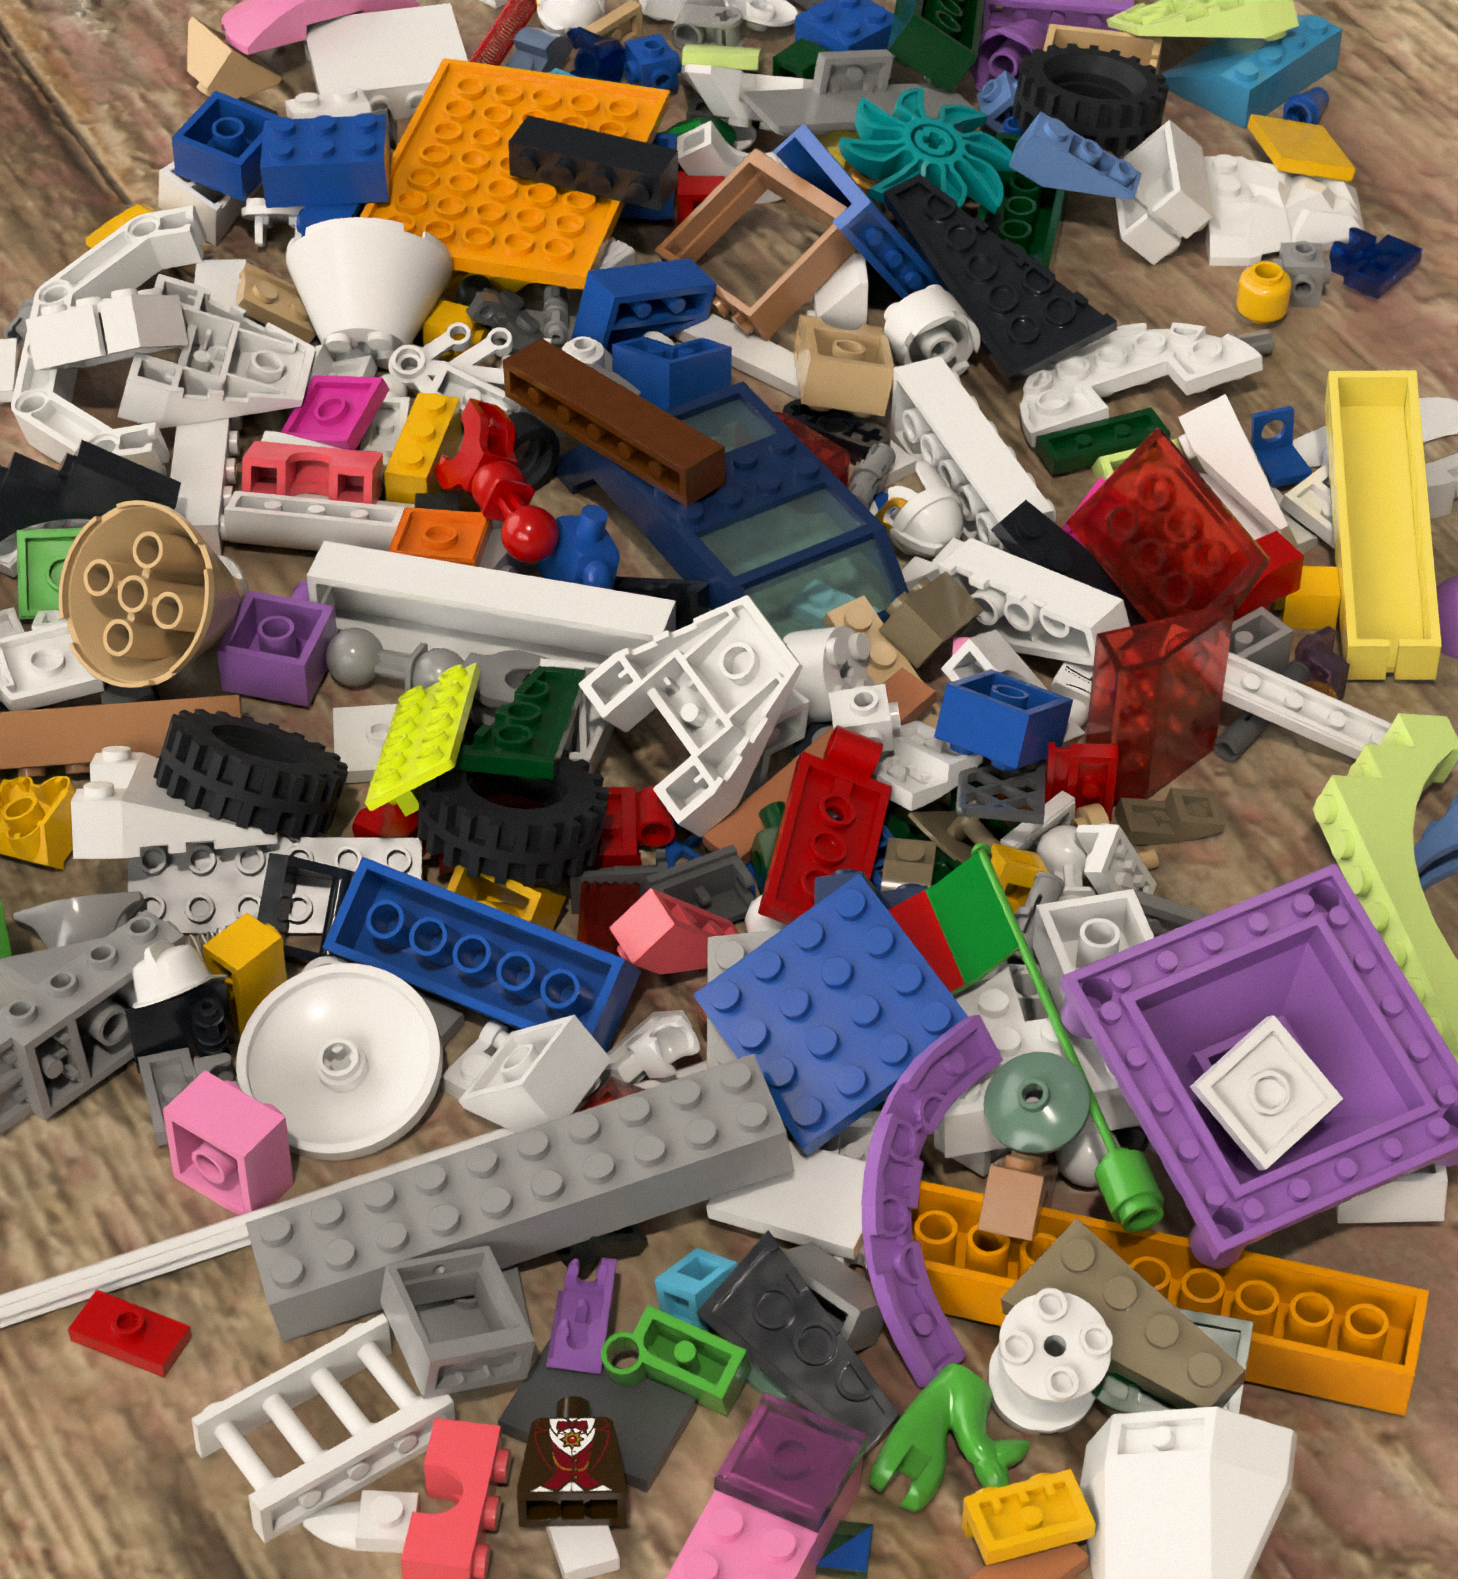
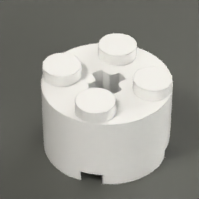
M933 284L925 289L916 291L900 302L891 304L884 313L886 321L884 336H888L891 353L901 366L941 356L951 371H956L958 376H960L970 366L967 360L973 350L977 354L980 347V333L977 326L953 295L945 291L940 285Z
M847 626L794 631L788 633L783 638V641L788 643V648L803 666L793 689L810 701L807 723L832 721L828 692L852 689L858 686L875 685L873 680L867 676L870 642L864 632L856 633Z

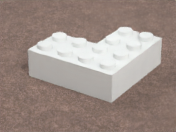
M1007 960L977 983L953 995L968 1016L980 1014L1003 1061L961 1094L948 1109L938 1125L937 1130L945 1158L1008 1148L994 1136L984 1114V1096L987 1086L993 1075L1002 1065L1019 1055L1030 1052H1048L1067 1059L1049 1018L1025 1022ZM1064 1026L1110 1131L1140 1126V1121L1121 1092L1118 1082L1108 1069L1094 1040L1079 1038L1070 1033ZM1038 1089L1028 1092L1025 1096V1102L1030 1104L1037 1103L1042 1098L1043 1092ZM1089 1113L1087 1122L1078 1136L1099 1133L1091 1113Z

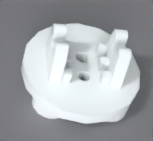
M247 198L246 207L241 209V218L255 221V245L257 247H266L267 228H273V223H289V226L295 228L296 241L301 238V233L297 232L296 222L299 211L305 209L306 206L266 208L265 198Z

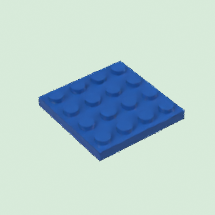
M860 873L693 994L738 1059L751 1054L755 1055L783 1123L807 1156L884 1101L913 1060L931 1043L962 1019L968 1017Z

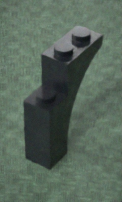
M81 440L74 455L68 452L65 454L58 470L14 452L7 467L0 464V542L17 532V530L43 522L64 519L91 520L95 516L101 517L116 508V504L125 501H150L160 503L174 510L177 505L181 482L85 440Z

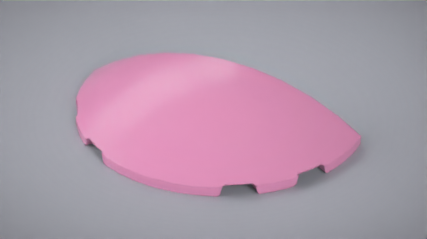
M244 0L234 5L223 15L221 30H226L225 39L231 46L249 55L306 40L307 25L344 15L419 7V3L415 0Z

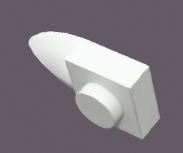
M362 1490L361 1501L344 1502L322 1509L304 1519L303 1526L322 1541L339 1548L355 1551L403 1553L412 1512H419V1494L412 1492Z

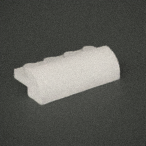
M235 491L224 509V523L227 538L230 542L319 551L322 543L329 541L388 551L404 508H414L415 504L379 500L376 504L328 500L329 497L308 493L286 496Z

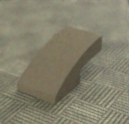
M1170 788L1165 801L1120 797L1115 809L1118 824L1132 845H1160L1191 841L1220 833L1225 827L1215 792Z

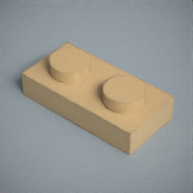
M629 0L580 31L581 63L594 68L624 49L625 41L641 38L642 5Z

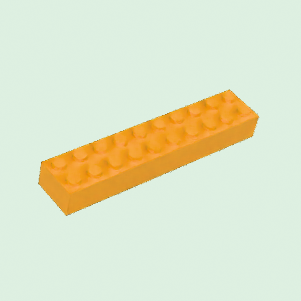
M920 1180L918 1209H911L913 1242L921 1243L926 1271L934 1294L944 1314L1002 1326L1007 1316L1003 1314L1002 1296L1077 1218L1176 1308L1253 1321L1254 1325L1245 1381L1406 1416L1415 1377L1429 1290L1243 1250L1238 1260L1229 1267L1212 1268L1199 1262L1192 1254L1189 1238L1148 1229L1140 1232H1128L1119 1223L1046 1207L1042 1208L1037 1236L1032 1241L978 1230L984 1194Z

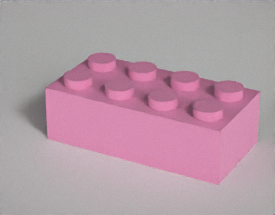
M759 1410L666 1579H814L820 1566H817L819 1561L827 1555L861 1489L863 1450Z

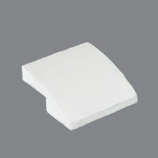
M917 720L901 725V730L892 731L894 750L881 752L878 764L870 778L892 786L889 800L912 811L937 800L958 786L959 773L968 768H977L983 762V756L976 753L963 755L950 749V743L934 738L936 729Z

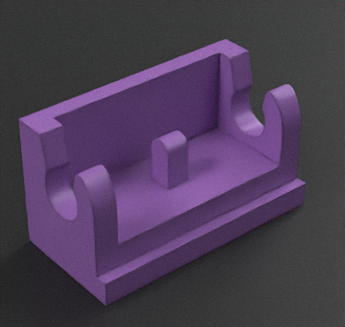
M602 1257L597 1268V1279L590 1282L584 1281L578 1276L580 1271L579 1259H573L569 1263L566 1270L564 1291H558L546 1367L601 1374V1350L603 1343L606 1341L617 1259Z

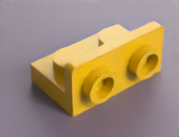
M1071 1469L1054 1474L1039 1473L1030 1477L1027 1481L1000 1488L995 1486L985 1487L972 1495L964 1497L962 1529L966 1537L974 1536L986 1566L1094 1537L1095 1521Z

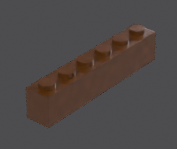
M541 338L503 360L506 397L650 485L657 486L666 492L668 496L686 507L726 483L725 447L546 340Z

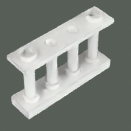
M383 1313L366 1323L354 1325L337 1339L226 1400L210 1404L200 1414L191 1418L196 1450L203 1459L223 1447L255 1489V1492L248 1495L254 1530L264 1543L297 1526L314 1513L332 1506L426 1452L435 1418L455 1420L454 1401L448 1394L423 1399L422 1396H418L386 1357L392 1354L389 1321ZM366 1367L400 1409L378 1423H371L339 1383ZM318 1394L322 1396L353 1436L330 1450H323L292 1410L294 1407ZM271 1420L305 1463L282 1477H274L244 1437V1435Z

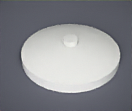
M356 963L329 964L293 976L274 989L258 1005L248 1020L239 1042L236 1059L237 1081L239 1088L245 1094L262 1104L268 1103L275 1106L286 1117L289 1149L291 1152L318 1160H350L388 1147L403 1137L419 1122L433 1101L439 1086L443 1066V1049L440 1034L429 1007L422 997L404 980L383 969Z

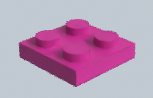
M313 375L306 387L301 407L294 408L281 433L340 449L356 450L390 389L381 377Z

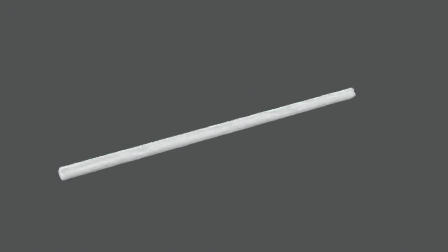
M707 1060L678 1069L675 1074L667 1078H651L582 1101L574 1110V1113L706 1070ZM503 1127L1 1294L0 1329L90 1299L96 1289L108 1293L249 1246L251 1241L246 1222L514 1134L515 1132Z

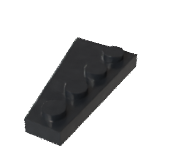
M1027 500L1022 502L991 529L1010 554L1123 599L1133 640L1118 652L1124 655L1168 615Z
M768 1230L696 1313L699 1318L726 1341L746 1349L751 1363L844 1443L862 1449V1458L865 1460L899 1420L900 1415Z

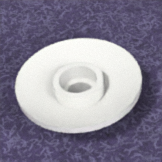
M725 0L726 6L740 9L743 13V20L746 21V26L756 31H766L768 27L791 25L795 23V16L798 15L796 8L786 0Z

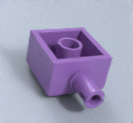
M307 582L298 583L294 588L291 598L248 590L237 610L234 622L226 631L217 648L221 690L309 707L328 669L326 650L331 639L337 634L335 606L310 602Z

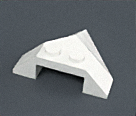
M693 64L683 65L680 73L703 98L714 116L729 118L728 125L751 128L752 121H759V129L763 130L772 129L743 101L745 91L812 88L813 84L811 79L742 73V70Z

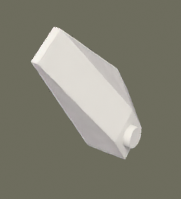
M858 250L814 293V310H806L807 316L820 317L825 324L844 330H857L861 328V324H867L868 277L865 257Z
M1226 394L1178 417L1185 431V434L1178 436L1188 459L1191 460L1197 457L1204 471L1271 533L1274 531L1279 532L1296 549L1299 548L1252 445Z

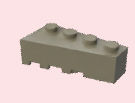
M1077 1218L1001 1298L1002 1310L1005 1315L1021 1300L1036 1295L1039 1291L1046 1288H1056L1063 1293H1070L1082 1298L1099 1312L1113 1336L1108 1371L1113 1374L1117 1373L1140 1385L1141 1389L1178 1409L1222 1408L1244 1384L1245 1369Z

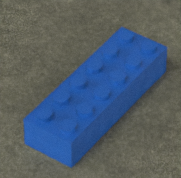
M365 857L361 858L322 947L346 962L383 969L404 980L413 989L490 1020H496L515 1030L575 1015L606 1053L641 974L639 969L621 957Z

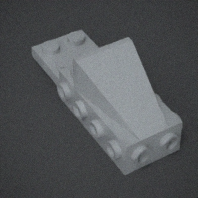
M144 910L104 938L0 958V1134L32 1111L42 1119H48L134 1058L125 1010L132 1008V1005L137 1002L132 975L133 967L145 959V949L157 941L168 940L174 946L187 945L185 935L172 922H164L149 911Z

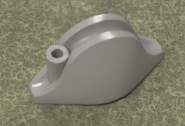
M141 891L85 895L52 901L12 914L14 921L19 927L38 935L46 948L50 949L108 936L128 922V919L143 905L144 896Z

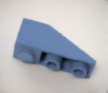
M1041 111L1016 143L1009 163V167L1042 187L1129 200L1135 197L1142 174L1129 162L1119 160L1103 150L1093 140L1085 139L1067 128L1062 121L1051 118Z

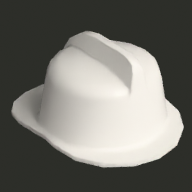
M168 940L157 941L145 949V959L133 967L132 975L137 1002L132 1005V1008L137 1009L161 1002L201 984L225 980L228 978V974H211L196 949L191 945L174 946Z

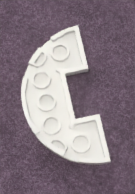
M1172 322L1171 329H1147V323L1117 326V330L1038 370L1028 377L1023 386L1024 395L1020 403L1022 429L1031 447H1035L1036 436L1109 418V408L1101 399L1102 397H1108L1115 392L1136 385L1147 384L1154 379L1166 375L1172 378L1186 396L1200 393L1208 388L1232 380H1239L1247 375L1263 370L1262 355L1244 341L1230 334H1226L1223 338L1206 334V327L1176 322Z

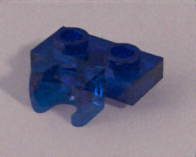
M1351 227L1348 234L1349 243L1334 241L1329 255L1331 271L1344 277V285L1378 300L1421 262L1423 249L1389 234L1376 243L1377 236L1359 228Z

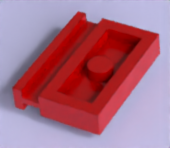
M1048 742L1045 770V804L1063 790L1075 797V814L1079 807L1099 803L1104 808L1111 824L1119 758L1118 745L1070 743L1069 748L1055 747V742Z

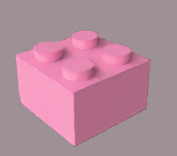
M204 1070L163 1109L173 1177L234 1214L241 1215L275 1204L294 1185L286 1117L275 1106L268 1103L262 1104L245 1094L232 1081H223Z

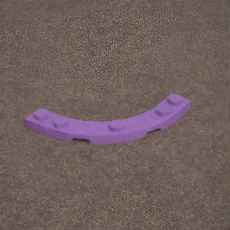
M980 1014L965 1017L920 1053L900 1076L887 1097L876 1122L864 1170L862 1233L869 1276L881 1315L918 1387H926L944 1366L951 1363L958 1364L966 1357L932 1289L923 1259L921 1243L913 1242L911 1209H918L919 1187L924 1162L918 1159L927 1135L935 1133L944 1115L961 1094L1003 1061Z

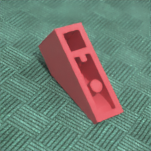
M650 888L609 927L620 944L617 947V951L621 958L627 960L637 969L641 967L659 975L707 968L708 937L740 934L731 920L653 888Z

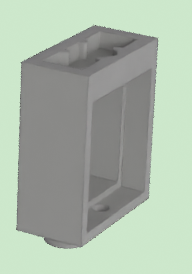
M489 1245L471 1249H459L449 1253L417 1259H405L400 1262L386 1264L380 1303L423 1399L526 1379L528 1377L535 1339ZM474 1295L491 1332L430 1343L414 1306Z

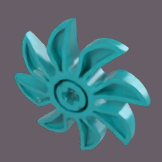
M912 88L902 92L897 98L892 115L886 113L865 97L860 99L854 115V123L861 139L840 138L838 148L845 160L856 170L877 180L885 179L870 188L868 192L869 197L886 204L884 201V191L921 174L957 201V206L960 209L964 205L966 196H969L993 214L998 212L1003 200L1004 188L996 171L1016 172V170L1009 167L1013 153L1007 146L987 133L973 131L986 123L988 115L971 107L951 104L940 107L937 118L932 119L925 114L924 88Z

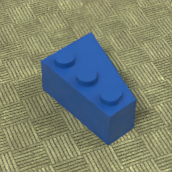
M691 258L588 271L571 340L581 336L589 337L601 343L612 355V344L642 337L650 331L662 333L667 337L707 320L717 284Z

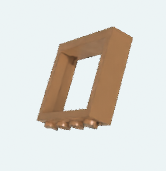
M755 148L654 251L662 262L691 258L696 262L767 189L827 227L828 230L752 307H749L719 285L716 286L711 308L722 318L730 315L733 322L745 334L750 335L754 332L768 341L857 249L832 222L848 207Z

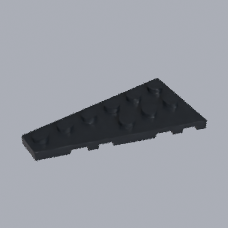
M921 174L884 191L885 203L942 288L953 295L977 326L980 333L981 346L1008 386L1117 330V321L1107 313L1103 315L1088 304L1089 300L1078 291L1075 293L1070 291L1055 279V274L1008 239L1003 241L991 232L989 225L980 218H972L957 206V201Z

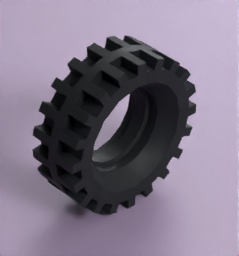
M1055 44L1048 45L1046 52L1037 48L1032 51V56L1025 55L1023 58L1013 104V118L1019 119L1018 126L1022 130L1028 129L1041 111L1051 118L1062 121L1067 128L1085 139L1093 140L1106 152H1112L1115 156H1124L1125 150L1133 151L1161 127L1169 86L1165 84L1166 78L1164 75L1155 74L1156 68L1154 66L1141 65V59L1135 56L1129 58L1120 56L1121 51L1114 49L1110 52L1101 51L1099 46L1090 45L1089 49L1079 48L1076 44H1067V48H1059Z
M195 709L194 713L181 710L179 715H172L154 778L157 779L156 785L159 788L167 789L166 794L174 799H183L185 801L184 806L192 810H204L209 813L208 817L216 820L224 818L236 822V827L247 829L248 826L261 829L264 834L275 835V832H282L291 838H299L300 833L308 837H317L318 832L326 834L329 828H331L347 778L348 765L340 762L341 757L338 754L325 752L326 746L319 742H309L304 739V735L297 732L289 733L279 729V725L270 722L268 725L255 722L252 717L242 715V718L233 717L224 711H217L216 714H211L204 709Z
M462 740L460 748H461L463 745H465V746H471V745H470L469 743H467L466 741ZM563 749L553 779L544 778L530 781L514 775L456 770L455 764V767L422 784L417 825H419L417 835L419 840H427L426 850L431 855L444 854L443 864L447 867L453 868L458 865L466 867V876L477 879L481 874L494 876V883L502 885L506 884V879L521 880L523 886H535V880L543 878L551 885L561 883L563 873L576 878L582 875L583 865L592 867L595 864L596 855L600 853L609 790L608 787H602L604 778L600 772L589 773L590 763L584 759L570 760V751ZM496 803L520 805L530 809L509 808Z

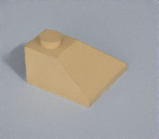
M193 16L188 22L187 72L199 81L196 87L202 93L210 97L215 91L238 99L261 92L281 82L282 77L254 53L247 55L237 50L226 41L224 33Z

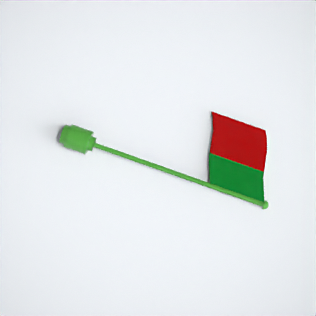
M977 843L971 850L972 856L938 883L890 908L888 911L952 996L980 981L1019 950L1067 1060L1080 1070L1087 1082L1091 1098L1090 1113L1108 1152L1103 1156L1101 1163L1095 1169L1094 1176L1114 1221L1122 1224L1123 1229L1128 1232H1140L1156 1225L1164 1215L1162 1208L1164 1197L1149 1163L1141 1151L1117 1147L988 855L991 852V848L986 843Z

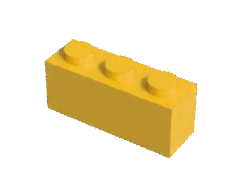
M418 392L384 471L386 501L415 504L416 493H440L442 487L434 474V470L442 453L451 459L454 458L461 442L460 398L443 396L437 393Z

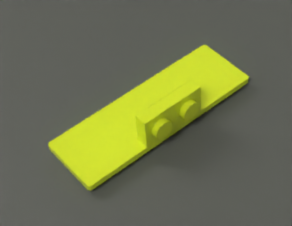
M473 663L466 668L462 664L455 665L438 677L439 682L426 689H423L421 685L416 686L398 698L399 703L393 714L366 796L365 804L369 811H373L388 802L393 806L398 804L405 816L418 811L422 784L455 767L481 673L477 663Z

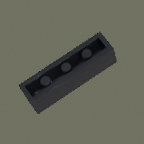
M529 115L508 141L511 176L658 211L662 209L678 185V150Z

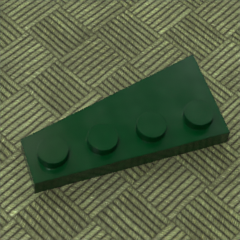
M538 666L514 692V701L508 705L502 704L495 712V721L490 726L482 725L474 734V743L471 746L463 745L460 748L456 761V770L514 775L530 781L544 778L553 779L583 695V690L579 683L585 679L586 670Z

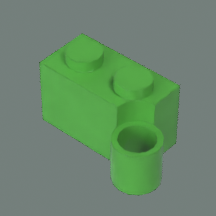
M647 1305L633 1333L618 1332L611 1335L603 1343L601 1358L606 1373L615 1384L624 1387L635 1386L642 1382L647 1375L648 1379L697 1398V1404L725 1417H728L752 1370L746 1349L650 1305ZM623 1350H632L639 1354L636 1363L629 1368L619 1369L611 1365L616 1354Z

